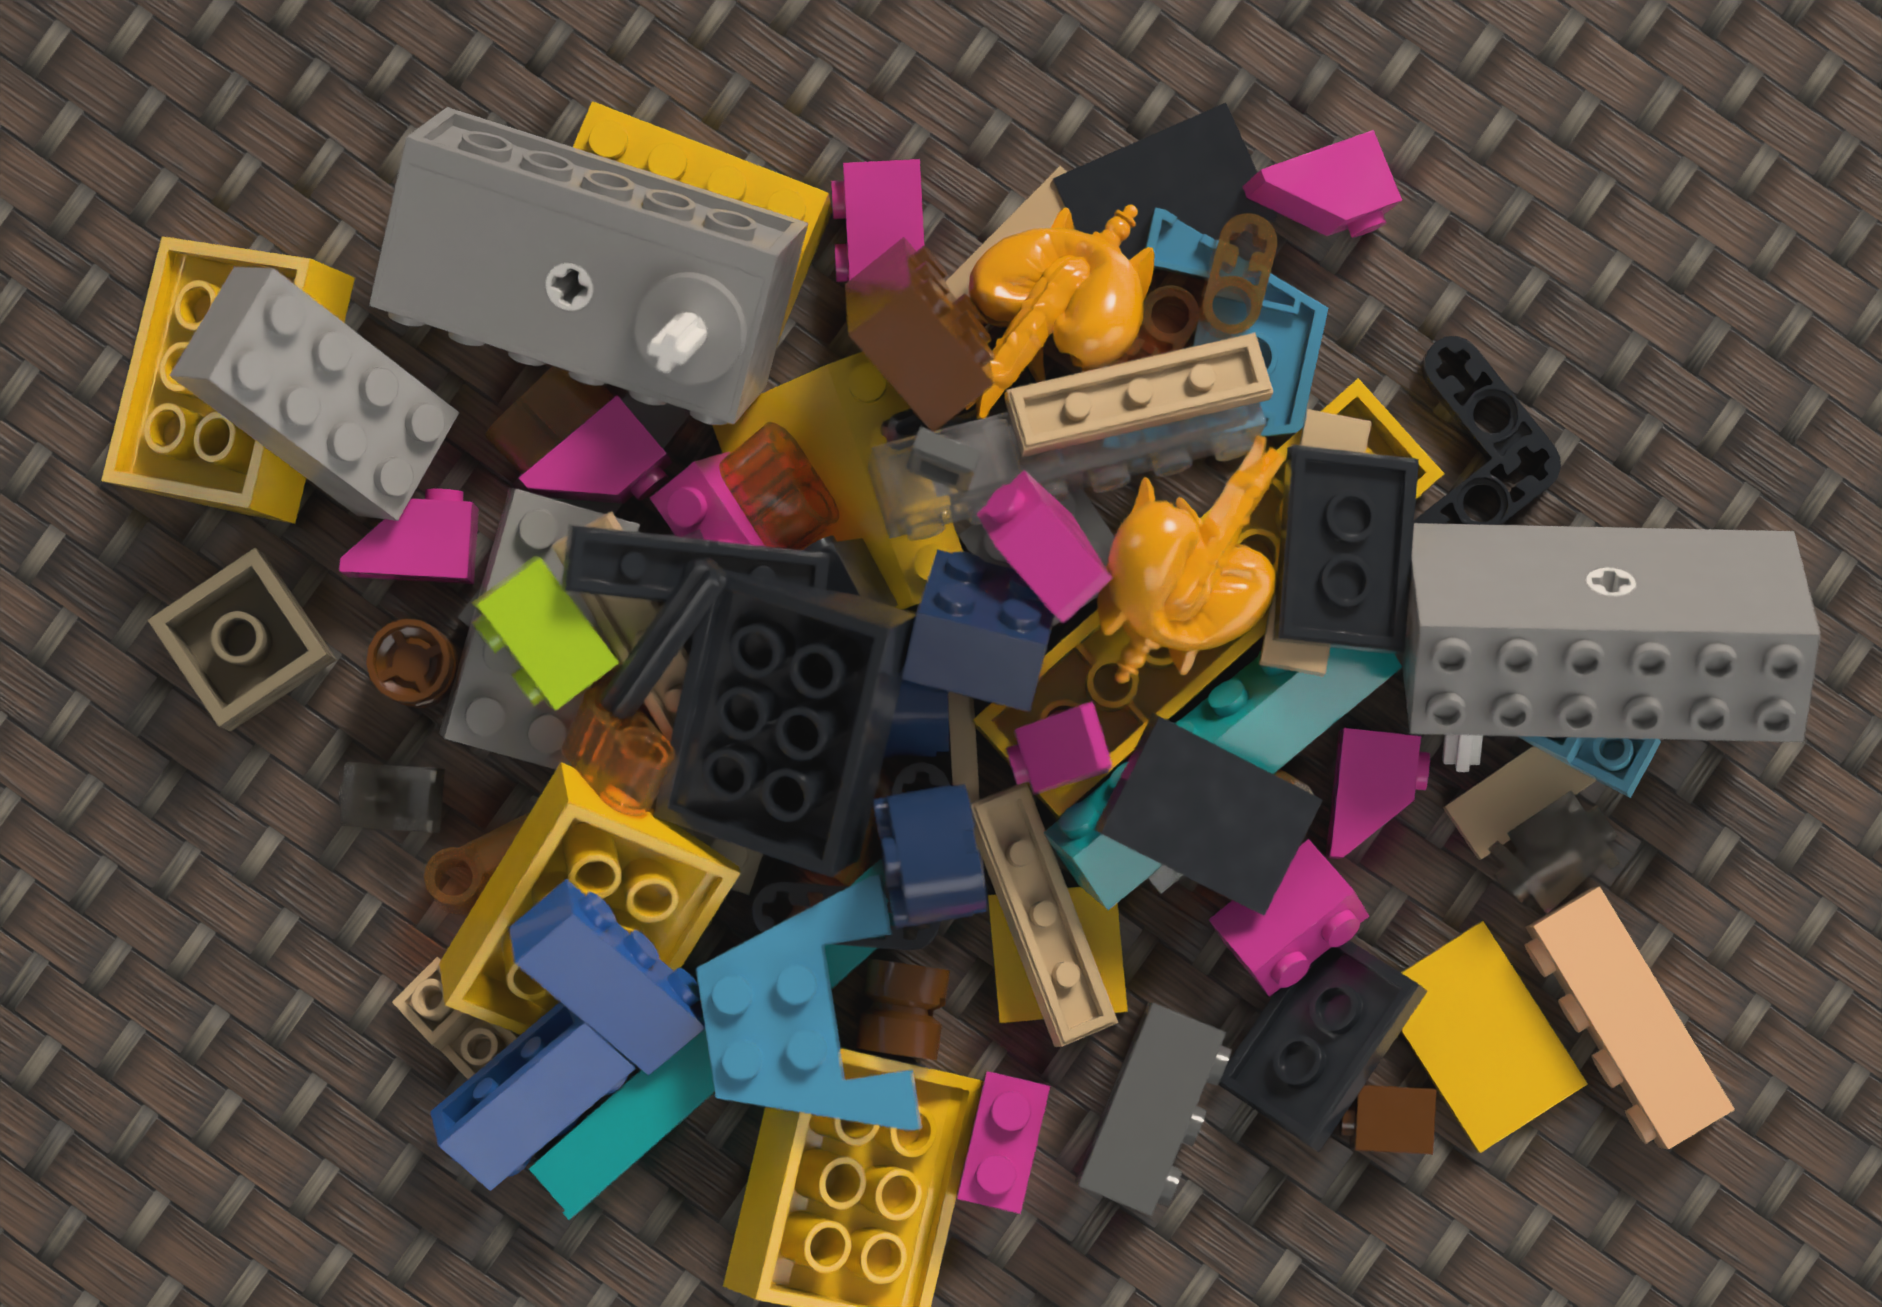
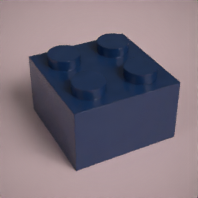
M937 549L917 612L902 679L1030 712L1055 615L1015 569L985 562L981 557L973 553L963 551L950 553Z

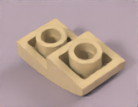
M436 957L392 1003L431 1045L439 1049L469 1079L519 1036L515 1032L445 1006L439 966L441 959Z

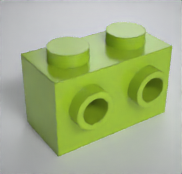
M534 556L472 602L480 616L471 623L494 654L505 647L520 667L511 674V677L531 704L535 706L544 700L550 708L557 710L619 662L567 592L561 590L562 585L541 557Z

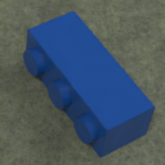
M566 879L509 927L515 964L647 1075H650L705 1029V1021L700 1003V989L694 978L682 968H677L673 971L660 960L659 954L651 941L638 930H633L629 933L617 923L610 907L594 892H589L585 895Z
M560 1001L430 1111L438 1146L491 1191L506 1177H511L521 1172L529 1163L532 1155L555 1136H561L572 1129L580 1115L601 1097L617 1091L624 1084L628 1075L636 1069L635 1065Z

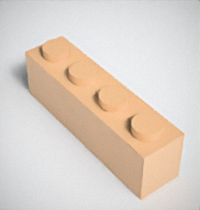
M1600 886L1586 890L1525 927L1533 939L1525 944L1530 958L1544 977L1552 973L1556 977L1566 994L1558 1000L1561 1009L1578 1033L1584 1029L1588 1030L1599 1049L1598 1052L1592 1055V1059L1600 1074L1611 1088L1619 1084L1623 1088L1633 1105L1625 1111L1626 1116L1637 1135L1645 1144L1654 1140L1658 1148L1669 1150L1735 1110Z

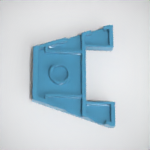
M1155 207L1145 247L1153 248L1154 269L1205 281L1192 347L1255 333L1273 394L1270 400L1104 438L1100 451L1117 453L1254 439L1256 436L1274 437L1296 434L1303 426L1328 307L1260 266L1256 267L1225 248V245L1206 234H1201L1178 220L1175 215L1165 209Z
M881 875L870 876L696 968L716 1098L904 1130L922 1129L913 1070L846 1080L843 1069L825 946L891 934L883 877Z

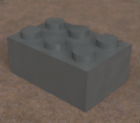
M1146 1004L1075 1179L1078 1186L1152 1216L1157 1203L1165 1207L1169 1206L1182 1174L1179 1168L1172 1166L1180 1145L1184 1143L1193 1146L1207 1110L1197 1106L1206 1082L1218 1085L1231 1053V1049L1221 1046L1226 1032L1158 1004Z

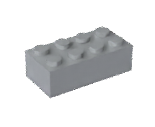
M234 267L170 374V377L354 514L362 517L399 520L459 414L456 409L274 268Z
M509 488L478 597L534 556L541 557L562 585L564 566L553 550V544L567 536L568 524L585 526L605 514L519 489ZM616 518L623 531L638 532L640 524ZM566 591L606 645L607 639L581 595L577 592ZM474 609L471 622L480 616L476 609ZM470 623L439 734L444 739L552 769H557L561 762L571 766L595 681L557 710L550 708L544 700L533 706L511 677V674L520 667L505 647L494 654L472 623Z

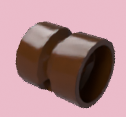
M402 619L387 624L376 633L368 647L366 665L371 681L381 693L406 707L425 708L438 704L451 693L459 659L455 647L436 628L422 620Z
M869 959L864 994L873 1001L872 1008L862 1012L860 1015L856 1048L937 1060L942 1024L933 1017L934 1010L945 1006L950 970Z

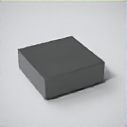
M920 427L911 450L907 469H909V472L964 493V491L968 492L982 451Z

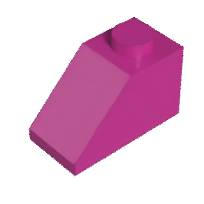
M1374 130L1261 169L1243 185L1248 199L1325 236L1346 229L1349 230L1352 238L1372 232L1387 223L1384 215L1402 201Z
M617 395L520 476L519 479L532 494L546 498L624 504L632 496L641 501L656 491L667 480L668 475L663 470L672 464V461Z
M1025 470L1009 484L998 488L989 498L987 505L977 513L978 518L996 548L1063 623L1112 579L1074 516Z
M425 489V499L410 498L398 521L384 519L340 558L339 572L350 578L474 584L479 508L473 502L463 501V491Z
M1093 702L1015 729L1014 734L1017 744L1006 747L1017 785L1029 782L1033 795L1108 773L1112 767Z
M1343 728L1338 732L1325 858L1340 859L1345 857L1415 800V790H1426L1430 767V753L1420 751L1421 736Z

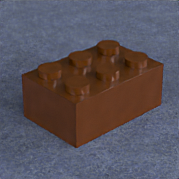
M903 237L845 284L848 333L932 432H935L994 385L990 361L995 356L987 345L991 341V337L984 328L988 324L984 314L965 293L958 299L951 293L948 285L943 280L948 276L946 270L926 246L923 245L916 251L907 239Z

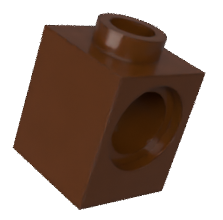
M1364 1085L1339 1122L1340 1136H1350V1149L1433 1155L1436 1089Z

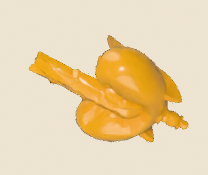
M1127 205L1123 212L1116 210L1114 213L1115 217L1107 221L1105 230L1101 233L1095 231L1092 235L1074 230L1071 212L1069 208H1063L1058 213L1051 228H1033L1004 237L989 248L976 262L969 276L968 296L984 314L988 323L999 328H1007L1002 338L996 339V347L992 350L995 358L990 362L994 385L965 407L968 410L976 403V417L979 421H985L989 410L1002 393L1017 380L1021 371L1026 366H1028L1036 383L1045 381L1043 346L1048 336L1052 333L1059 352L1070 354L1073 365L1081 367L1082 372L1103 368L1119 359L1131 347L1138 335L1143 320V302L1148 292L1154 269V251L1152 247L1145 248L1130 260L1119 248L1121 242L1129 237L1131 228L1136 226V222L1133 219L1138 215V210L1135 206Z
M1262 436L1255 437L1252 448L1239 470L1228 481L1223 493L1203 523L1194 509L1181 497L1176 499L1177 508L1167 501L1155 502L1151 481L1146 477L1143 478L1134 508L1120 526L1113 540L1109 562L1106 566L1112 579L1099 590L1098 615L1105 635H1111L1123 624L1127 635L1130 637L1129 644L1124 646L1121 651L1120 661H1116V664L1120 666L1115 673V679L1118 682H1127L1131 673L1137 675L1139 673L1137 669L1145 663L1147 653L1151 649L1158 650L1161 646L1169 649L1178 672L1181 675H1186L1191 669L1199 650L1215 648L1245 635L1262 619L1271 606L1276 593V572L1273 566L1261 553L1247 545L1237 544L1243 527L1249 524L1250 514L1258 506L1261 498L1270 486L1271 479L1285 459L1272 447L1264 455L1266 438Z

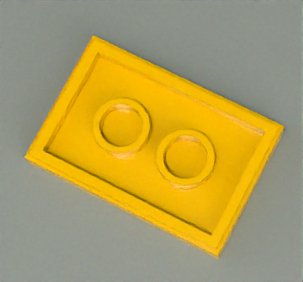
M1484 921L1477 923L1401 972L1427 990V993L1401 1030V1034L1477 1153L1488 1149L1588 1085Z

